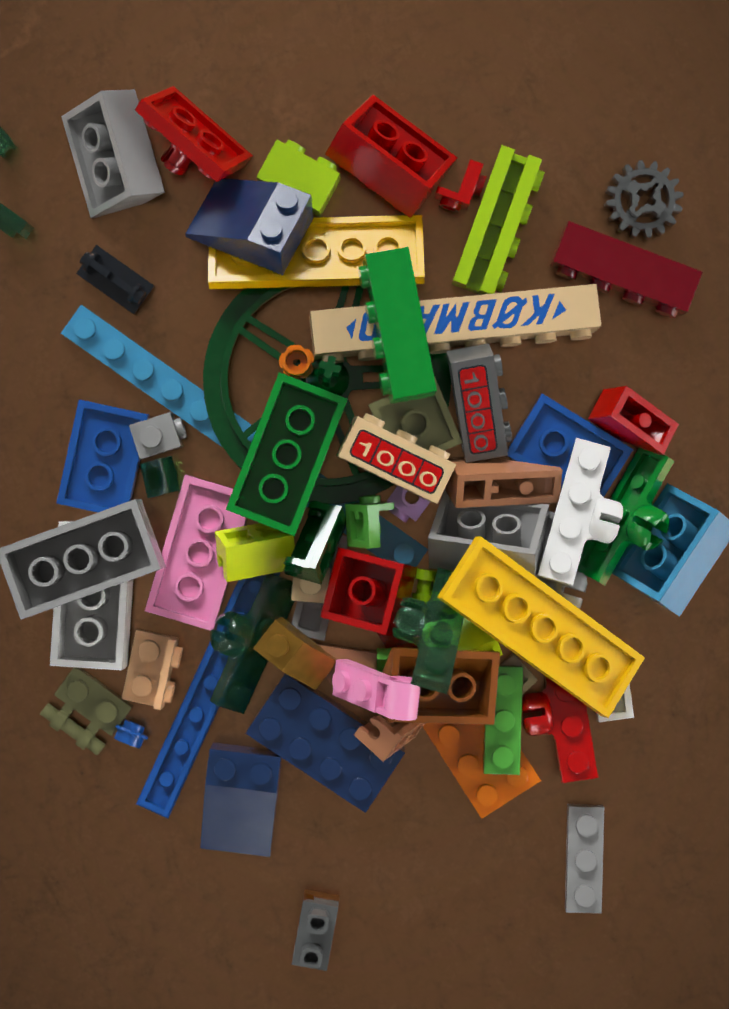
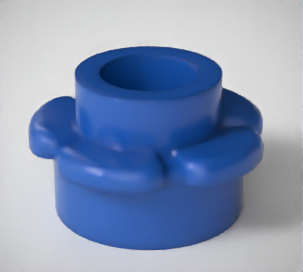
M125 719L123 725L117 724L115 726L117 732L114 739L140 749L144 739L148 740V736L143 734L145 727Z

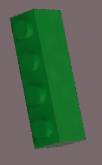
M409 247L365 254L363 266L358 267L361 288L368 287L370 301L365 302V310L368 323H375L377 337L372 338V346L375 359H382L384 373L379 374L382 395H389L390 404L432 397L437 392Z

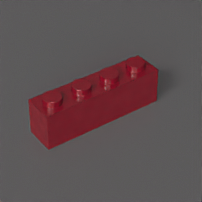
M568 221L563 229L550 264L551 267L557 269L556 274L563 278L574 281L577 277L590 281V284H597V290L600 292L609 293L610 289L622 293L623 300L642 306L643 302L656 306L655 311L669 318H676V315L682 316L688 312L703 274L700 270Z

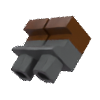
M305 889L291 965L327 971L339 907V895Z

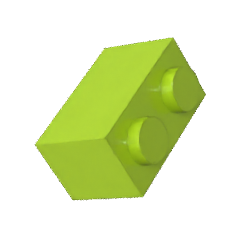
M276 140L256 177L257 181L279 182L312 196L313 214L321 217L341 180L340 173L336 172L337 166L323 157H318L316 161L305 155L306 149L294 141L287 140L286 143Z

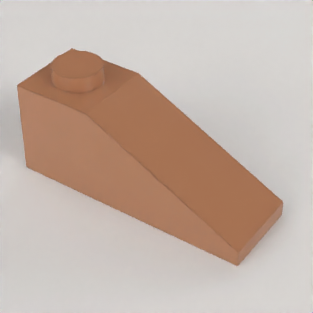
M464 457L448 458L456 466L446 485L445 491L455 508L558 503L562 481L561 467L498 458L466 463Z

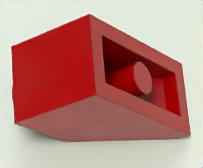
M628 386L603 389L588 420L614 438L659 455H664L679 426L677 422Z

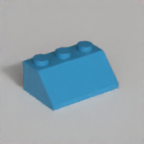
M667 483L653 506L666 512L669 516L668 534L652 528L651 531L652 535L664 541L652 550H644L635 544L629 545L612 574L680 617L729 542V519L719 510Z

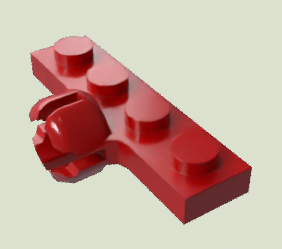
M544 675L545 689L541 692L525 694L522 697V713L542 711V716L529 717L522 720L526 733L530 736L552 735L555 740L561 783L598 778L587 706Z

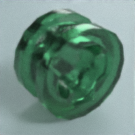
M0 125V155L5 158L9 149L16 150L18 147Z

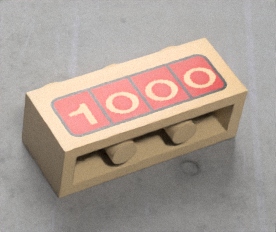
M365 413L364 418L355 416L336 456L432 503L438 504L456 466L455 463L448 460L450 454L433 445H430L429 450L416 445L418 438L403 430L398 429L395 435L383 429L384 421Z

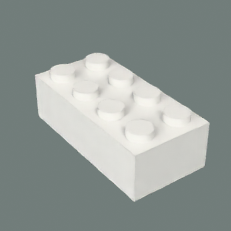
M59 521V526L73 521ZM133 580L53 608L50 666L123 670L128 667Z

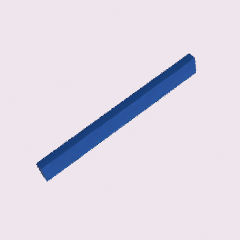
M281 572L238 580L138 798L137 805L167 819L169 818Z

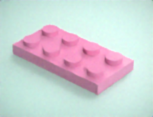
M189 475L184 476L162 550V557L166 568L156 571L145 608L146 612L214 631L228 585L224 578L223 566L219 567L217 562L215 531L245 526L247 521L246 517L226 510L233 488Z

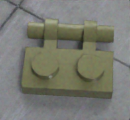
M73 667L54 694L65 703L59 711L48 703L40 715L50 721L49 726L57 732L61 729L77 741L75 744L82 750L87 748L98 756L106 745L95 737L99 729L101 728L112 736L117 730L115 726L123 722L134 705L127 700H122L120 695L84 669ZM74 710L91 721L86 729L69 718Z

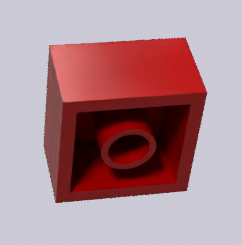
M338 547L320 617L383 635L400 637L418 567Z

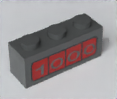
M489 343L446 351L459 435L463 442L461 443V449L466 463L507 456L506 442H512V432L509 420L503 421L502 410L508 409L505 389L498 387L497 376H503L500 354L494 355Z

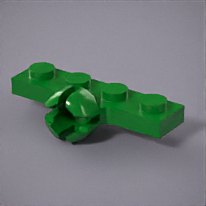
M640 447L638 448L610 500L620 502L623 506L622 519H620L619 523H614L620 526L618 534L613 542L608 544L596 540H587L581 554L578 572L605 586L629 545L635 544L644 550H652L662 544L664 540L652 535L651 531L652 528L668 534L670 520L666 512L653 506V500L674 464V460L666 455H659Z

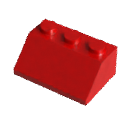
M375 95L366 100L342 123L325 153L340 168L348 171L368 189L376 192L392 204L396 210L404 213L409 218L426 202L458 158Z

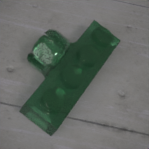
M438 567L430 600L424 602L412 597L403 598L400 605L404 607L399 608L394 620V624L398 628L393 627L392 632L396 639L417 645L418 652L410 684L447 694L451 683L464 617L437 598L453 571Z
M275 573L267 574L251 610L246 615L228 611L216 618L215 623L226 626L227 629L224 633L211 628L210 642L215 651L228 656L225 668L210 699L216 706L242 714L245 713L268 662L266 658L253 648L276 619L280 617L287 619L295 602L291 601L293 580Z

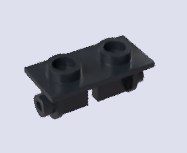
M98 245L94 247L91 253L87 251L82 256L79 262L82 266L76 273L132 314L137 312L154 287L153 284Z

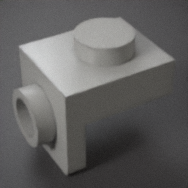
M171 412L129 425L141 460L173 449L184 447L182 439L187 438L186 429L181 417L175 419L174 414Z

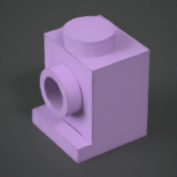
M397 486L387 499L388 502H394V509L389 511L405 523L409 518L416 522L430 501L419 496L416 503L410 504L405 500L407 490Z

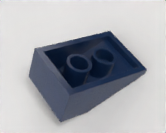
M223 178L218 182H214L185 235L186 238L283 275L313 220L312 196L279 182Z
M213 742L209 749L206 773L201 849L270 857L282 758L269 749Z

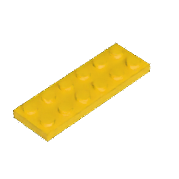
M406 215L313 217L283 275L209 247V289L361 286L358 267L363 266L365 254L409 247L416 284H424L422 215H413L411 218Z
M480 536L474 538L437 596L439 600L605 718H609L645 659L644 656Z

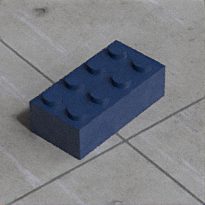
M284 673L245 733L365 813L405 754V747L403 746L384 762L381 761L354 736L358 728L366 725L368 722L320 690H315Z

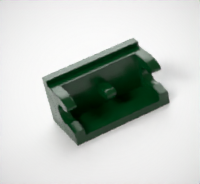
M310 501L308 518L291 557H286L283 563L285 564L283 571L286 575L321 585L346 528V517L342 506Z

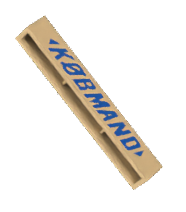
M597 284L419 301L430 354L447 353L446 351L451 350V347L454 346L471 347L500 342V347H513L521 345V340L535 339L536 344H545L557 341V336L570 335V340H584L591 338L592 333H595L601 327ZM365 306L310 311L309 321L314 360L322 359V361L328 362L329 356L336 357L335 364L344 362V357L358 356L359 361L376 360L372 346V338L377 337L375 323H368Z

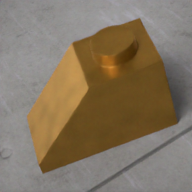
M283 617L276 619L253 648L279 670L315 690L336 664V659Z

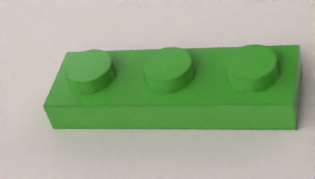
M499 665L494 725L484 724V774L520 775L522 666Z

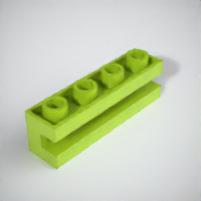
M501 145L451 284L479 295L494 294L495 291L502 293L509 272L503 270L507 257L514 259L521 240L515 237L519 224L526 226L533 205L527 203L531 190L538 192L545 174L544 171L539 170L542 159L532 155H528L527 158L514 153L515 149Z

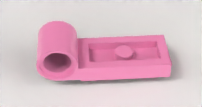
M349 659L336 660L335 673L332 678V695L390 719L402 721L417 719L421 686L419 679L407 676H390Z

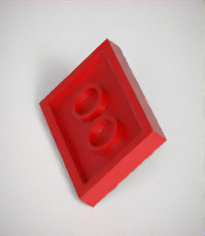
M174 86L141 99L135 108V111L143 117L144 123L149 128L159 131L170 141L171 145L161 156V162H164V166L174 174H185L190 163L193 161L198 165V170L204 176L218 182L244 168L253 157L249 151Z

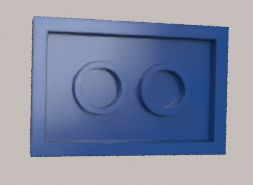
M542 393L509 445L507 457L519 462L561 467L562 489L576 438L611 447L600 486V494L604 497L633 449Z
M79 399L56 504L98 513L131 501L141 459L139 458L129 425L150 418V415Z

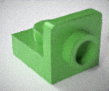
M381 495L359 496L358 503L345 504L347 547L365 549L381 547L379 511L393 510L394 502L381 501Z

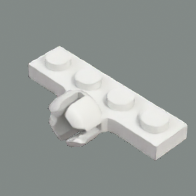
M579 438L575 439L537 577L573 586L585 542L587 540H596L608 544L616 538L620 526L614 523H619L620 519H622L623 506L620 502L606 499L600 494V486L611 447Z

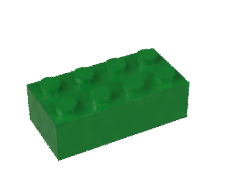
M279 372L226 510L295 536L348 399Z

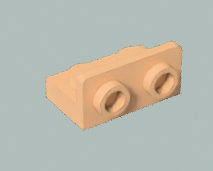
M141 629L136 630L122 700L151 705L156 710H161L165 706V702H172L175 682L170 681L173 668H179L183 648L177 646L178 637Z

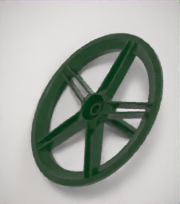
M342 286L336 308L344 307L350 286ZM357 286L352 307L360 305L363 289L368 291V287L361 288V286ZM294 287L244 288L225 309L209 340L203 369V390L207 414L220 444L240 469H242L251 445L248 437L257 430L261 418L244 432L235 418L228 390V370L232 350L239 334H241L279 360L281 353L243 328L247 322L287 347L297 345L252 317L271 298ZM447 353L430 354L434 376L447 407H449L451 378ZM329 356L328 362L322 361V359L314 360V363H312V373L306 378H301V381L348 399L350 392L353 390L380 389L379 381L363 382V373L384 372L383 365L352 366L347 362V357H344V362L335 364L336 357ZM300 360L296 364L293 362L295 366L300 365ZM348 399L344 411L346 412L349 424H351L355 416ZM338 424L335 433L341 445L345 436L340 424ZM348 462L353 475L341 478H317L308 503L310 501L326 504L354 502L359 500V496L376 495L395 484L368 471L359 473L357 466Z

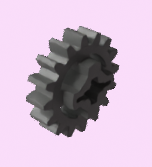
M639 160L634 171L631 166L625 165L622 169L624 177L615 174L611 180L616 187L608 186L605 191L607 195L612 196V199L606 201L604 208L614 210V213L608 220L610 222L616 220L621 222L617 230L618 232H622L626 228L631 229L630 238L632 239L639 232H642L644 239L649 240L652 236V230L659 236L665 233L663 223L672 227L676 220L671 214H679L683 209L680 205L675 204V201L684 196L683 192L674 191V187L680 182L679 179L669 180L667 178L671 170L668 167L662 172L657 171L658 164L656 161L649 168H645L643 160ZM643 177L652 180L647 183H638L633 179ZM661 188H663L666 195V204L661 201ZM652 189L647 204L643 207L641 206L636 212L635 208L638 206L640 197ZM621 193L622 197L627 201L626 213L621 205ZM649 217L652 220H656L650 223L636 222L637 218Z

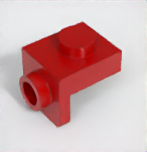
M470 159L458 193L438 186L434 198L440 201L439 205L453 212H459L460 208L468 210L472 196L480 197L487 176L481 174L484 164Z

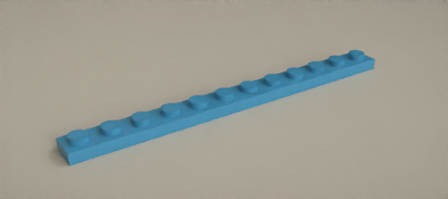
M80 305L61 334L222 447L207 414L204 391L86 307ZM234 413L240 428L244 432L251 424ZM256 431L248 437L251 443ZM319 473L318 478H326L324 475ZM358 500V501H354V502H347V503H341V504H329V505L342 506L343 511H344V514H345V517H346L345 504L358 503L359 500ZM379 515L381 547L367 550L379 558L416 567L428 549Z

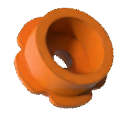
M291 345L285 353L280 355L279 366L284 370L283 373L295 379L299 377L306 378L313 371V353L309 349H304L301 345ZM296 359L300 360V365L298 366L293 364Z

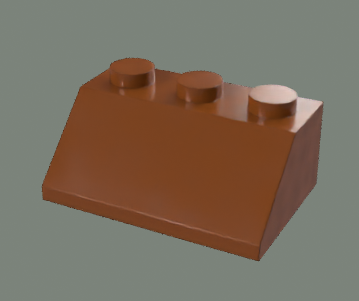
M391 648L382 673L390 676L412 677L421 681L417 719L411 721L395 720L383 715L381 716L387 722L494 725L500 652Z

